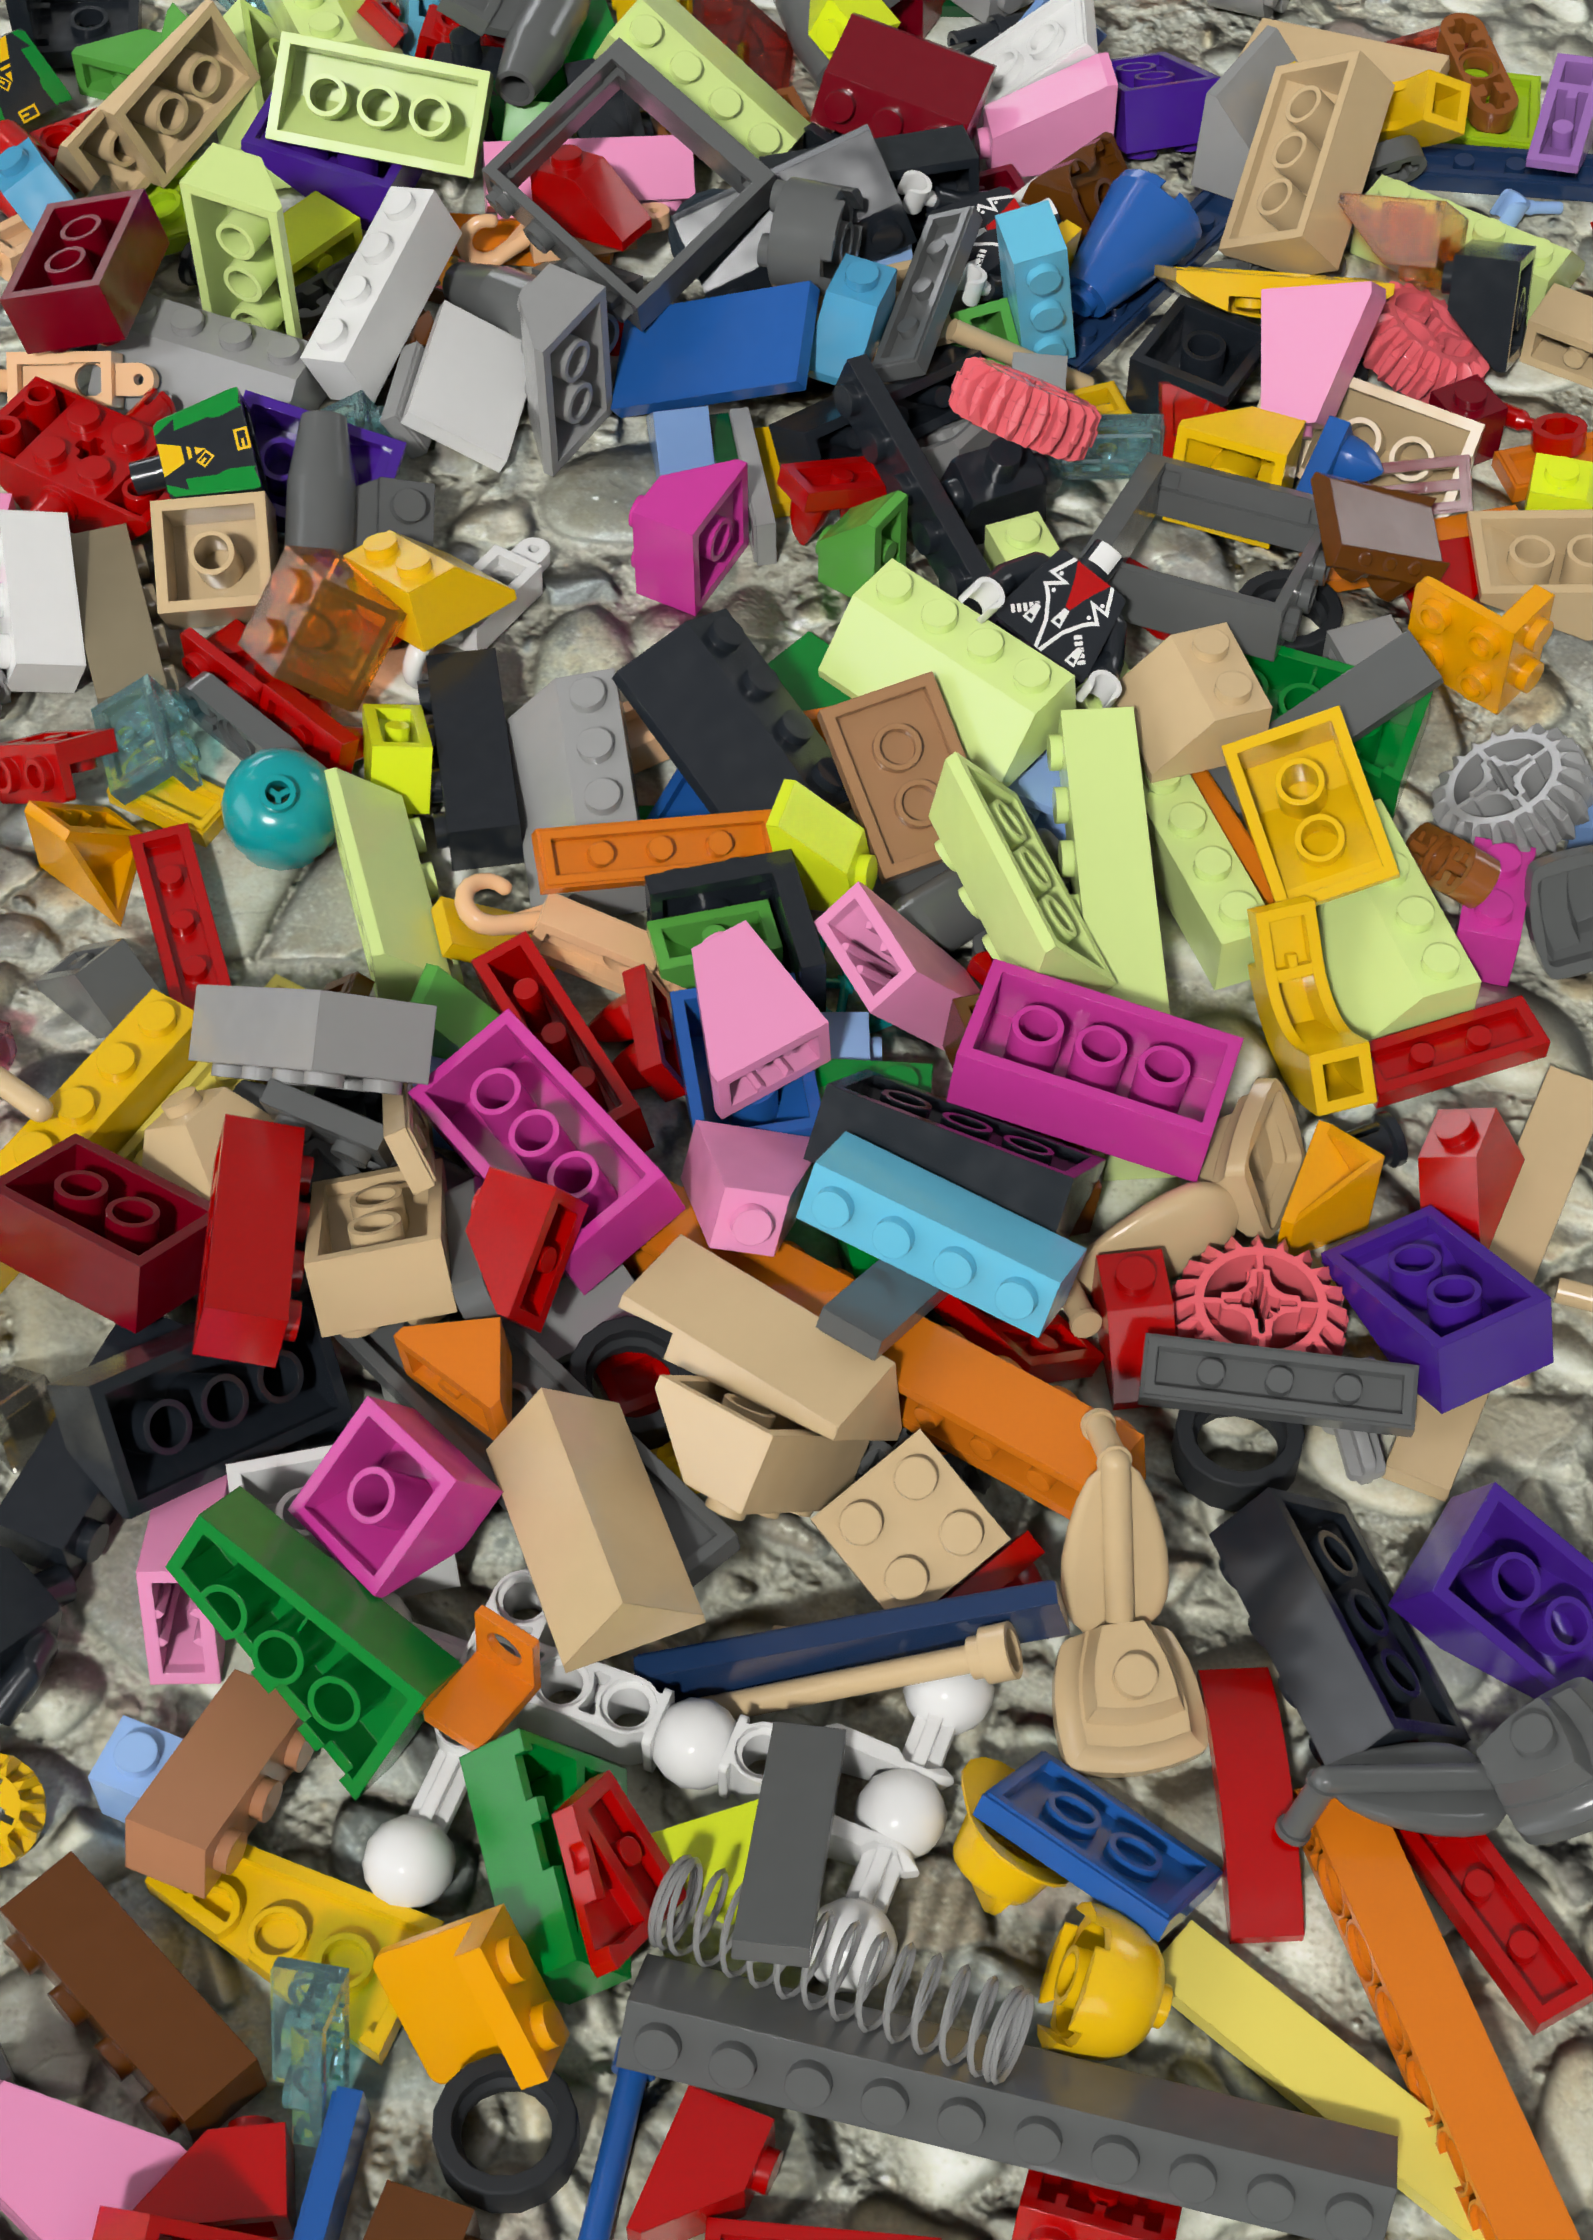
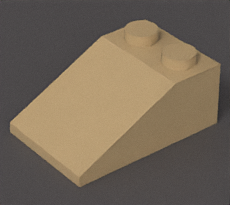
M1593 509L1468 511L1466 520L1480 602L1507 612L1536 584L1555 595L1549 619L1554 623L1553 629L1586 641H1592Z
M442 1158L435 1159V1186L414 1196L399 1166L312 1183L304 1268L322 1338L339 1334L344 1338H359L375 1332L381 1326L408 1322L411 1325L432 1324L444 1318L446 1314L458 1312V1306L454 1299L451 1285L445 1209L447 1183Z

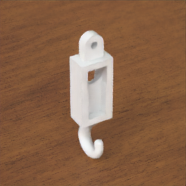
M530 537L519 542L511 551L495 544L472 567L514 589L517 600L438 645L446 644L464 651L487 649L543 594L542 573L550 565V545L548 542L540 538ZM409 644L403 659L402 673L405 682L412 688L418 689L417 681L428 680L427 666L423 671L422 669L426 656L429 655L433 648L423 652Z

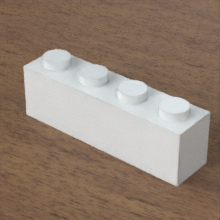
M390 187L300 357L330 399L374 404L462 235L458 225L434 189Z

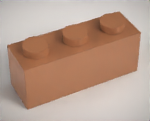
M236 1669L233 1670L126 1816V1868L203 1899L209 1894L222 1873L231 1875L235 1871L245 1852L247 1837L258 1821L266 1823L270 1820L279 1804L284 1783L293 1771L301 1773L306 1768L314 1752L311 1745L297 1730L303 1722L276 1689L268 1694L254 1676Z

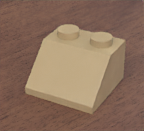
M1227 622L1172 634L1119 680L1122 691L1112 705L1113 708L1134 707L1140 763L1150 783L1226 766L1221 746L1268 730L1273 708Z

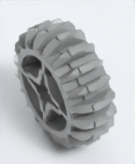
M1536 723L1527 731H1524L1515 724L1508 734L1500 736L1495 731H1492L1490 740L1480 745L1471 742V751L1467 755L1452 757L1453 770L1439 774L1441 786L1431 793L1434 801V808L1431 812L1434 817L1433 822L1435 826L1474 845L1476 836L1491 839L1492 845L1504 842L1516 844L1521 852H1530L1531 847L1536 848L1534 859L1536 860L1538 855L1546 851L1556 853V844L1561 840L1576 839L1575 826L1590 821L1587 810L1593 805V769L1581 747L1574 742L1573 738L1563 735L1558 727L1547 731L1539 723Z

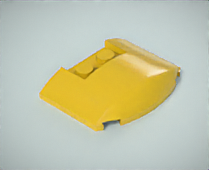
M1155 265L1154 269L1155 277L1186 297L1223 311L1255 318H1261V289L1372 281L1386 289V299L1394 295L1395 288L1393 283L1356 277H1328L1317 274L1190 266L1170 267L1166 265Z

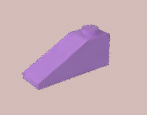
M1557 53L1526 158V167L1578 174L1593 144V57Z

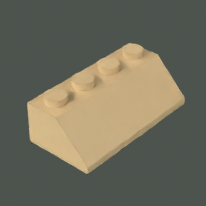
M1361 50L1276 66L1218 250L1221 253L1279 272L1318 274L1339 270L1395 87Z

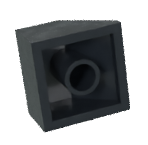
M1472 239L1455 253L1453 261H1446L1442 276L1441 293L1450 294L1448 311L1493 370L1506 373L1521 355L1537 246Z
M1180 294L1130 357L1125 401L1130 410L1159 421V382L1165 381L1219 406H1227L1261 362V326Z

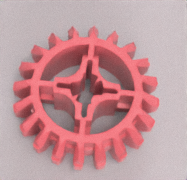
M1390 281L1389 283L1395 284L1394 295L1386 299L1362 355V358H1364L1363 366L1373 370L1378 375L1377 380L1386 382L1392 387L1394 392L1398 391L1429 404L1430 394L1433 390L1478 374L1484 381L1485 374L1490 369V365L1450 314L1445 299L1439 300L1432 296L1428 289L1420 291L1411 283L1402 285L1399 282Z
M982 357L966 358L961 370L957 371L951 385L952 393L948 402L953 412L961 418L1007 441H1012L1024 448L1032 449L1043 455L1052 456L1058 460L1063 459L1067 462L1084 460L1089 447L1092 448L1099 432L1097 428L1102 417L1094 405L1043 379L993 360H987Z
M1259 1234L1251 1241L1250 1247H1242L1233 1236L1225 1243L1224 1252L1208 1245L1205 1252L1201 1254L1200 1262L1189 1260L1187 1266L1183 1269L1182 1279L1177 1280L1171 1291L1177 1337L1342 1356L1346 1342L1344 1334L1347 1331L1349 1317L1347 1310L1342 1308L1344 1302L1342 1287L1330 1285L1332 1277L1330 1276L1329 1266L1311 1269L1313 1259L1311 1258L1310 1250L1297 1256L1288 1254L1289 1247L1285 1239L1275 1249L1264 1247ZM1253 1307L1256 1308L1257 1318H1255ZM1258 1322H1260L1262 1334L1258 1331Z

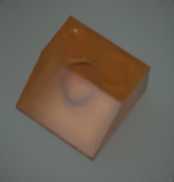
M1351 193L1339 194V206L1380 261L1398 274V280L1410 282L1418 290L1441 291L1446 261H1453L1455 253L1465 246L1469 222L1467 217L1447 201Z
M286 545L238 645L274 678L346 711L357 712L407 613L336 550Z

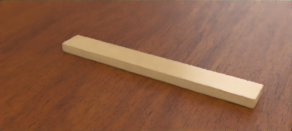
M1553 1066L1549 1067L1517 1146L1525 1161L1489 1248L1491 1252L1533 1284L1593 1136V1080ZM1490 1392L1443 1414L1417 1394L1414 1433L1411 1438L1396 1437L1386 1462V1472L1382 1478L1447 1502Z

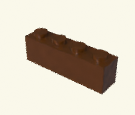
M72 1851L0 1908V1913L11 1933L10 1936L2 1941L10 1956L29 1977L39 1969L55 1986L47 1995L59 2013L74 2029L86 2021L101 2039L93 2046L99 2058L120 2082L132 2074L147 2091V2094L140 2099V2103L156 2125L167 2136L179 2128L188 2140L194 2144L207 2129L219 2128L267 2086L257 2057Z

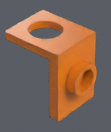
M481 1605L474 1612L476 1652L424 1709V1720L470 1751L497 1739L541 1688L539 1640L484 1605ZM494 1633L504 1637L513 1644L521 1658L508 1652L498 1642Z

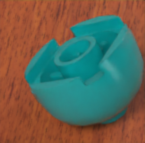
M287 747L259 750L242 760L228 777L221 801L224 828L237 850L246 855V858L257 866L284 871L303 868L315 861L314 858L322 854L328 845L330 848L336 837L324 770H327V768L306 752ZM288 797L287 801L282 803V800Z

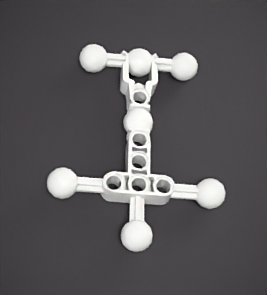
M527 1565L525 1569L511 1572L501 1578L494 1587L486 1607L539 1640L541 1688L498 1738L520 1728L619 1764L636 1765L643 1763L644 1770L651 1773L654 1772L657 1765L662 1774L680 1788L705 1790L718 1784L719 1797L729 1799L730 1794H734L741 1804L759 1799L763 1775L756 1774L747 1767L755 1761L766 1760L773 1723L762 1721L750 1724V1717L743 1714L739 1716L736 1722L729 1710L712 1699L690 1697L675 1703L673 1690L665 1688L663 1693H659L652 1683L644 1678L600 1662L565 1673L558 1650L554 1647L555 1642ZM392 1592L381 1598L463 1665L476 1652L475 1629L470 1640L466 1641L412 1622L411 1612L395 1593ZM527 1608L536 1609L540 1612L539 1615L528 1620H518L512 1617L514 1613ZM494 1633L498 1642L508 1652L521 1658L513 1644L504 1637ZM971 1674L905 1686L903 1693L907 1707L914 1717V1722L902 1752L895 1746L842 1724L835 1723L825 1726L846 1729V1746L841 1773L869 1780L856 1800L855 1823L834 1815L827 1858L855 1865L857 1868L846 1896L823 1905L819 1909L817 1917L818 1921L823 1913L832 1910L835 1918L830 1943L822 1962L814 1974L816 1979L827 1987L832 1964L845 1931L850 1924L858 1920L862 1928L856 1956L848 1974L837 1990L838 1993L856 1994L865 1958L878 1934L886 1931L889 1944L883 1966L874 1986H877L887 1976L895 1963L898 1942L894 1927L886 1913L899 1879L919 1876L920 1873L914 1859L928 1854L945 1831L947 1810L940 1791L952 1786L954 1778L943 1767L954 1736L976 1728L992 1706L995 1688L985 1678L975 1680ZM564 1690L573 1691L579 1695L575 1700L565 1704H557L548 1700L556 1692ZM629 1713L639 1714L646 1718L641 1724L629 1728L614 1723L617 1718ZM436 1728L435 1733L439 1750L408 1815H402L382 1823L367 1841L362 1861L365 1882L375 1896L389 1905L407 1907L414 1910L436 1902L451 1884L456 1865L454 1845L447 1836V1832L467 1791L459 1757L471 1751ZM827 1921L817 1939L810 1966L821 1946L827 1928ZM854 1932L851 1935L850 1940L844 1951L838 1975L848 1956L853 1941ZM881 1944L879 1945L877 1952L874 1956V1959L872 1961L866 1983L868 1982L869 1977L876 1964Z

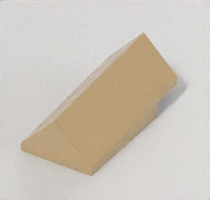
M204 0L60 144L54 168L87 197L141 188L146 189L151 183L165 188L261 78L213 1Z
M1355 377L1352 378L1336 414L1337 418L1351 423L1353 435L1367 442L1376 452L1381 463L1470 454L1472 470L1486 426L1480 422ZM1260 397L1259 403H1258V405H1257V408H1260V409H1261V397ZM1314 429L1312 439L1302 440L1295 473L1296 478L1301 479L1323 429ZM1459 468L1382 475L1369 480V484L1388 486L1458 479ZM1460 491L1419 495L1435 497L1437 499L1434 503L1458 501ZM1452 514L1436 515V516H1433V517H1434V519H1435V518H1441V517L1451 516Z
M680 1234L622 1294L618 1305L619 1308L673 1333L664 1355V1360L701 1376L833 1441L898 1440L902 1430L895 1362L883 1355L872 1361L816 1328L819 1319L817 1315L684 1235Z
M541 1387L491 1443L486 1452L498 1486L503 1491L502 1497L565 1673L706 1623L620 1404Z

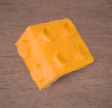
M1425 576L1415 586L1408 630L1442 676L1443 684L1460 693L1467 700L1475 702L1498 715L1521 691L1525 694L1529 693L1542 676L1544 663L1540 659L1543 647L1550 638L1554 628V623L1549 619L1555 595L1535 584L1504 615L1500 616L1437 579Z
M504 1903L386 1946L379 1951L373 1962L374 1972L427 2074L434 2082L446 2084L468 2063L493 2053H502L521 2090L549 2080L570 2032Z

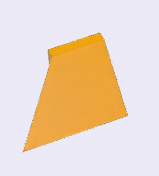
M29 800L24 813L39 866L121 927L137 870L128 836L142 832L108 807Z
M1319 1120L1284 1212L1277 1245L1285 1239L1289 1247L1288 1254L1297 1256L1307 1250L1312 1251L1367 1230L1385 1155L1333 1124Z

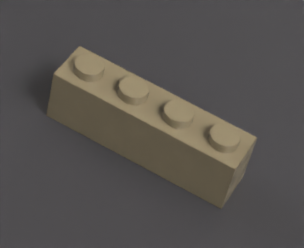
M126 523L70 534L83 642L104 728H114L115 736L117 737L176 724L171 700L180 699L178 693L179 684L174 664L162 666L161 659L169 658L171 654L163 623L151 624L150 619L160 616L157 611V598L153 583L142 585L140 580L151 577L143 544L131 545Z

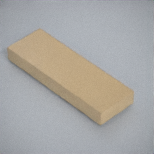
M403 1083L401 1095L382 1094L383 1135L414 1196L435 1186L436 1168L432 1125L408 1094L414 1088L411 1083Z

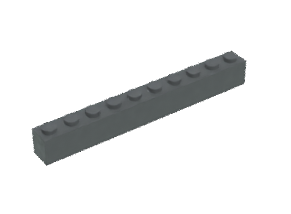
M648 1953L644 1958L627 1999L615 2067L1313 2240L1385 2239L1397 2193L1398 2136L1023 2045L1019 2058L1004 2082L994 2086L992 2081L986 2083L984 2076L973 2077L968 2068L967 2056L959 2063L946 2067L940 2057L939 2045L927 2054L918 2055L912 2046L911 2034L899 2043L890 2044L885 2037L883 2023L877 2029L863 2033L857 2025L855 2013L844 2021L836 2022L830 2015L828 2002L817 2010L809 2011L802 2002L801 1992L790 1999L781 2000L776 1994L774 1984L770 1983L764 1988L755 1989L749 1983L747 1977L728 1978L722 1971ZM781 1986L784 1992L793 1990L792 1988ZM807 1992L808 2000L811 2003H817L824 1997ZM834 1999L835 2010L838 2014H844L853 2005V2003ZM862 2006L863 2022L865 2025H871L879 2018L883 2011ZM891 2013V2034L893 2036L900 2035L911 2022V2018ZM923 2020L919 2022L917 2036L918 2044L921 2048L926 2047L933 2041L940 2030L939 2024ZM950 2027L946 2035L945 2046L946 2055L949 2059L959 2054L968 2041V2031ZM980 2035L975 2043L974 2065L977 2070L982 2069L988 2036Z

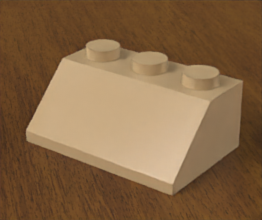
M660 1375L655 1386L684 1484L708 1496L705 1502L706 1507L729 1519L743 1521L746 1515L751 1514L778 1519L780 1513H793L803 1517H811L813 1511H821L852 1485L860 1461L869 1444V1441H833L701 1376Z

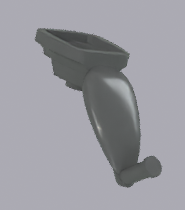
M1588 845L1540 857L1532 861L1526 871L1524 898L1527 905L1525 922L1537 960L1542 969L1552 979H1565L1593 971V845Z
M1585 1677L1574 1678L1522 1706L1504 1720L1476 1750L1477 1757L1467 1749L1450 1743L1405 1742L1370 1748L1343 1757L1328 1765L1311 1769L1307 1773L1306 1784L1286 1814H1282L1275 1823L1276 1833L1285 1843L1291 1846L1302 1847L1306 1845L1310 1840L1312 1828L1334 1798L1346 1808L1374 1822L1400 1830L1432 1836L1461 1838L1482 1836L1496 1829L1506 1815L1509 1816L1523 1840L1531 1845L1565 1841L1592 1832L1593 1682Z

